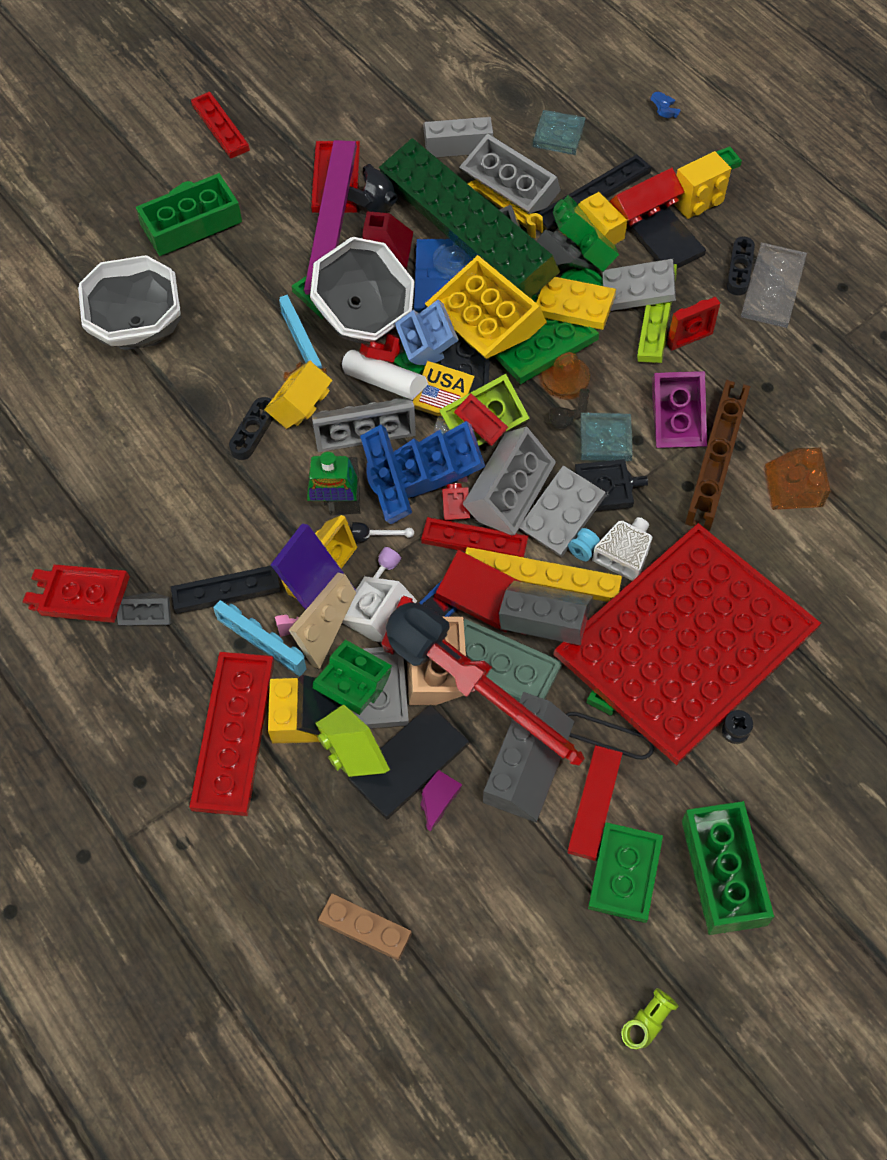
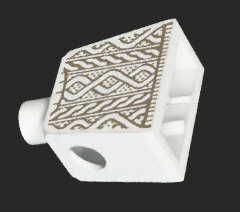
M639 517L634 520L632 525L624 521H618L595 546L592 561L633 581L641 574L651 546L652 536L646 533L649 523Z

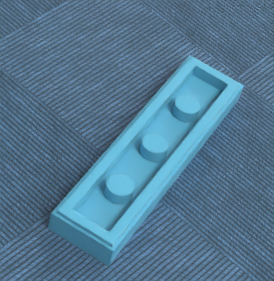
M288 295L280 297L281 313L305 363L310 360L322 370V364Z

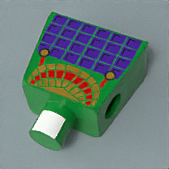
M324 452L321 456L311 457L307 501H357L358 478L349 457L335 456L332 452Z

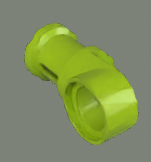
M658 988L653 992L655 996L646 1008L640 1009L633 1020L628 1021L622 1028L621 1036L623 1042L631 1049L646 1048L663 1028L662 1022L669 1013L679 1007L675 1000ZM634 1025L642 1027L645 1033L644 1040L640 1044L634 1043L630 1037V1030Z

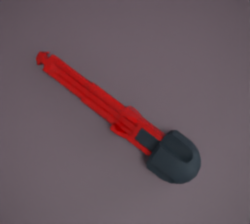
M406 603L399 606L390 615L386 626L388 641L393 649L413 666H419L431 658L455 677L457 689L466 697L471 692L474 693L477 690L559 756L571 761L570 764L579 766L585 758L582 752H578L571 742L487 677L493 668L484 660L471 661L444 640L448 635L447 632L450 626L449 622L437 612L420 603Z

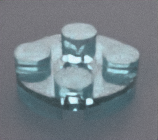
M453 242V246L446 247V244L435 250L433 254V267L440 277L451 280L473 259L457 243Z

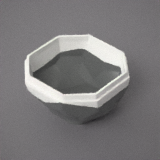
M351 237L313 264L310 298L331 327L344 339L356 343L376 342L394 329L397 321L412 311L414 280L385 243ZM351 300H356L358 305H353Z
M147 255L101 262L79 283L78 291L82 327L87 333L105 345L119 347L123 350L157 345L173 333L181 319L175 272Z

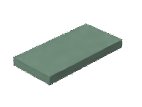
M464 619L467 658L471 661L484 660L493 668L487 677L517 701H520L523 692L546 699L562 667L560 660Z

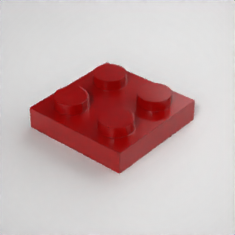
M716 296L708 300H701L693 306L681 308L673 313L667 345L671 351L713 334L721 304Z

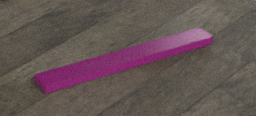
M334 140L304 287L306 295H310L314 262L338 247L357 149L356 141Z

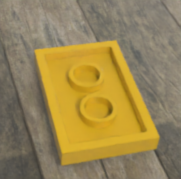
M554 277L541 289L536 303L540 306L545 318L604 330L616 296V289Z

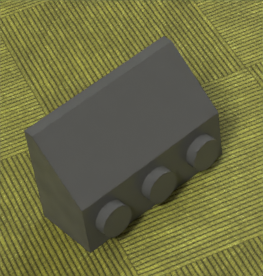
M514 580L505 591L499 611L501 629L581 645L593 596Z

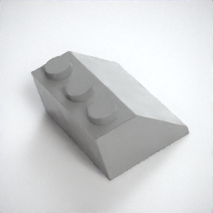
M491 117L423 123L426 150L435 157L470 155L487 133L493 136Z

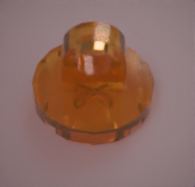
M569 352L558 357L554 362V366L542 372L541 381L543 388L548 394L560 396L559 399H574L586 391L590 381V372L587 365L578 359L575 353Z

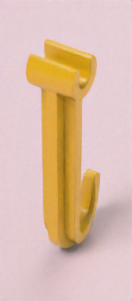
M477 180L468 183L474 190L500 209L511 205L519 223L527 229L529 236L536 238V229L543 233V217L540 214L527 213Z

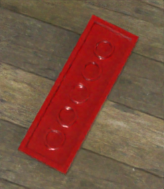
M219 652L190 802L191 811L248 816L270 690V679H272L274 667L273 656Z

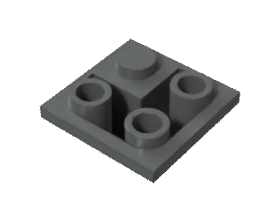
M544 230L537 240L541 246L553 255L559 270L574 268L576 270H582V268L595 270L597 268L582 255L580 248L575 242L559 231L551 232Z

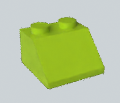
M342 705L316 723L321 733L317 737L326 750H330L331 755L328 758L337 771L342 769L349 777L382 774L390 770L370 728L345 705Z

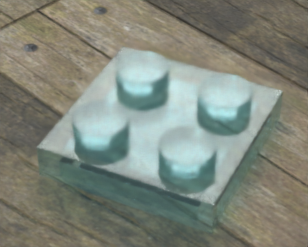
M543 110L533 140V147L576 155L586 118Z
M581 413V460L611 461L625 459V461H632L631 414Z

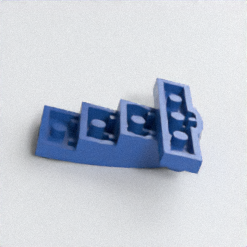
M467 421L446 433L440 429L420 442L414 438L394 452L387 429L383 425H379L360 436L368 461L367 479L372 490L378 495L385 521L389 524H393L412 513L408 498L448 485L485 467L473 428Z

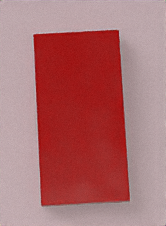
M316 141L312 213L320 212L334 141ZM356 141L357 149L350 186L358 189L360 141ZM347 200L344 213H357V204Z

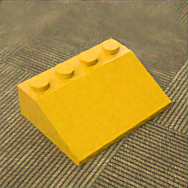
M478 255L425 303L429 307L435 301H441L445 306L455 332L486 359L529 339L547 323L537 303Z

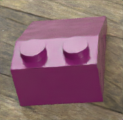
M705 371L654 373L652 377V400L656 448L707 447Z

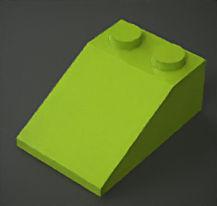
M506 374L471 392L508 426V429L503 434L528 422L530 419ZM469 394L439 410L449 430L464 423L454 411ZM474 431L478 446L487 443Z

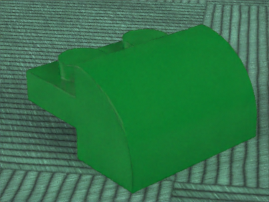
M345 639L330 656L327 667L313 681V689L360 715L370 702L375 703L390 676L392 665Z

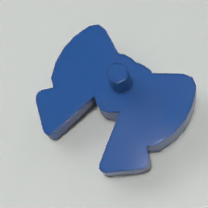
M654 92L650 99L656 104L658 108L657 113L665 118L674 116L677 118L681 110L669 107V105L674 104L675 99L666 96L662 92Z

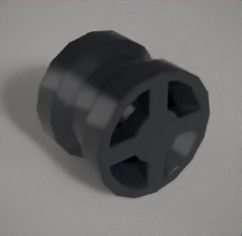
M742 710L730 712L722 726L723 737L732 744L745 742L753 729L752 717Z

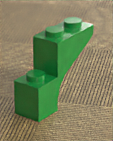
M569 195L564 200L558 201L553 211L558 229L580 247L582 255L604 272L619 256L616 246L593 225Z

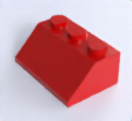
M670 168L617 194L609 202L627 219V224L629 223L630 226H633L642 220L641 216L647 214L648 217H651L661 211V206L666 205L668 208L679 202L678 197L685 191L673 168Z

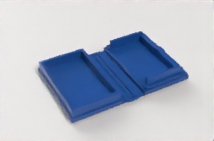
M417 239L414 310L417 313L427 308L425 303L473 260L451 239Z

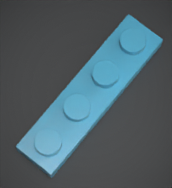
M220 600L213 607L218 621L267 655L273 656L274 660L299 677L306 670L304 654L299 649L293 646L289 648L274 632L269 634L263 630L258 621L253 618L247 619L244 617L242 612L233 604L227 605Z

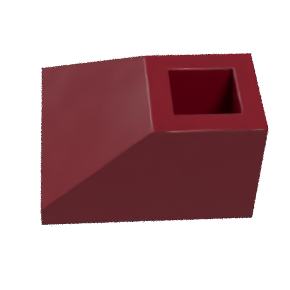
M367 211L363 228V239L385 243L405 270H407L413 231L390 213Z

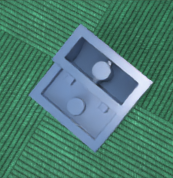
M439 300L420 313L412 310L395 323L409 361L417 365H426L427 361L436 363L444 359L442 352L458 341L445 306Z

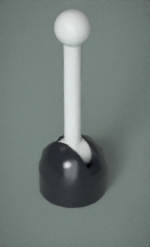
M352 522V535L355 543L365 542L370 535H405L407 538L414 536L412 528H406L405 530H370L365 523Z

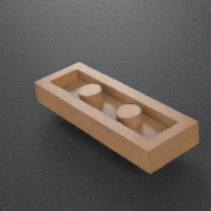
M331 894L318 919L320 924L397 961L400 960L412 935L411 930L334 894Z

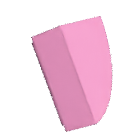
M288 615L275 617L280 637L291 634L289 629L299 617L296 619H289Z

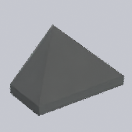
M154 592L123 597L117 613L118 625L171 624L169 597Z

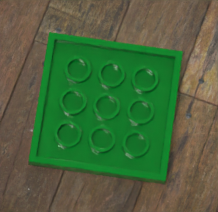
M541 289L534 296L531 297V299L535 303L537 302ZM545 318L547 323L529 339L494 355V357L522 384L599 340V333L592 327Z

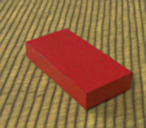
M471 393L454 411L461 420L469 422L473 430L491 447L508 429L505 423Z

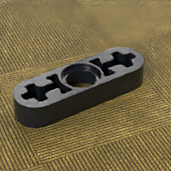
M745 236L738 237L734 241L730 260L727 290L736 296L745 294L750 283L755 243L751 238ZM742 247L745 248V254H740ZM743 263L747 268L739 269L735 264ZM737 277L741 278L740 285L736 284Z
M260 397L250 407L229 442L231 454L235 459L246 460L255 451L274 419L264 410L272 399ZM252 424L260 427L256 432H248L246 430Z

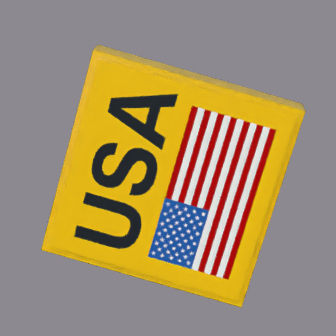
M427 361L422 375L426 377L428 385L413 399L414 409L442 417L440 409L469 394L474 376Z

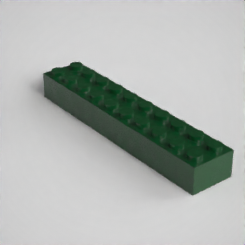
M413 138L379 166L380 171L392 182L394 190L472 259L477 255L480 256L529 298L534 296L560 273L556 261L549 251Z

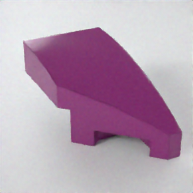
M440 770L435 773L422 791L420 805L422 811L424 810L426 827L429 831H432L441 820L445 809L458 795L462 787L461 783Z

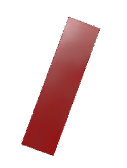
M211 92L191 99L192 106L230 159L250 151L249 144Z
M427 517L421 543L464 552L469 547L524 558L528 536L521 534L509 535L499 530Z
M595 745L567 851L568 854L596 861L623 752Z

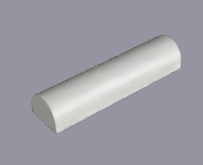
M356 350L348 351L342 361V368L345 374L411 400L428 385L427 379L423 375L383 360L365 357Z

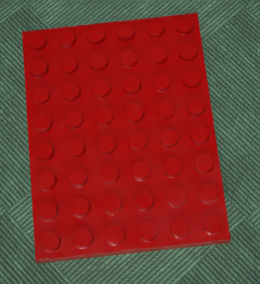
M698 523L587 621L581 645L563 642L554 650L553 655L674 764L678 765L730 712L734 711L819 628L821 622Z

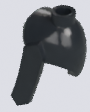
M367 164L363 167L364 180L366 181L363 191L349 186L347 200L365 207L370 212L385 213L396 203L398 195L395 193L390 179L371 164Z

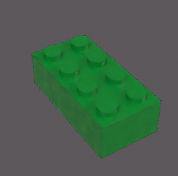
M220 173L136 206L141 227L159 256L242 222L239 202Z
M744 801L686 810L682 819V825L708 934L714 935L768 926L774 918V913Z

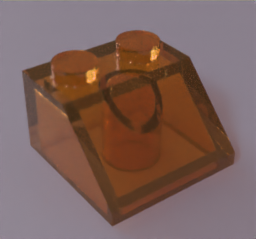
M821 447L794 449L765 464L764 468L773 510L824 507L831 490Z

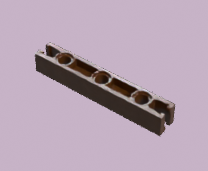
M729 380L725 382L685 525L695 526L696 521L694 518L697 509L707 511L704 515L706 519L704 528L708 531L711 530L749 394V385L744 384L741 395L734 399L729 398L731 388H734L735 382Z

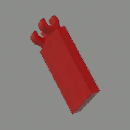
M458 550L434 597L506 633L507 630L501 629L499 611L506 589L514 580H519Z
M54 564L52 571L34 569L31 579L38 581L37 586L45 588L43 594L26 592L22 602L30 604L28 609L38 611L41 616L114 623L130 575L124 570Z

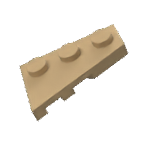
M337 573L289 629V632L312 667L320 669L356 595V591L346 574Z

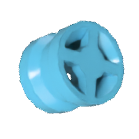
M582 528L577 533V538L572 539L568 543V548L579 560L588 561L592 557V551L600 542V539L591 530Z

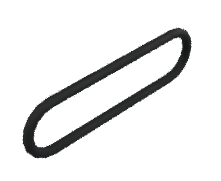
M579 712L566 713L567 716H578L644 738L649 742L650 750L646 755L641 756L570 733L569 737L623 752V755L639 760L649 758L654 752V745L639 732Z

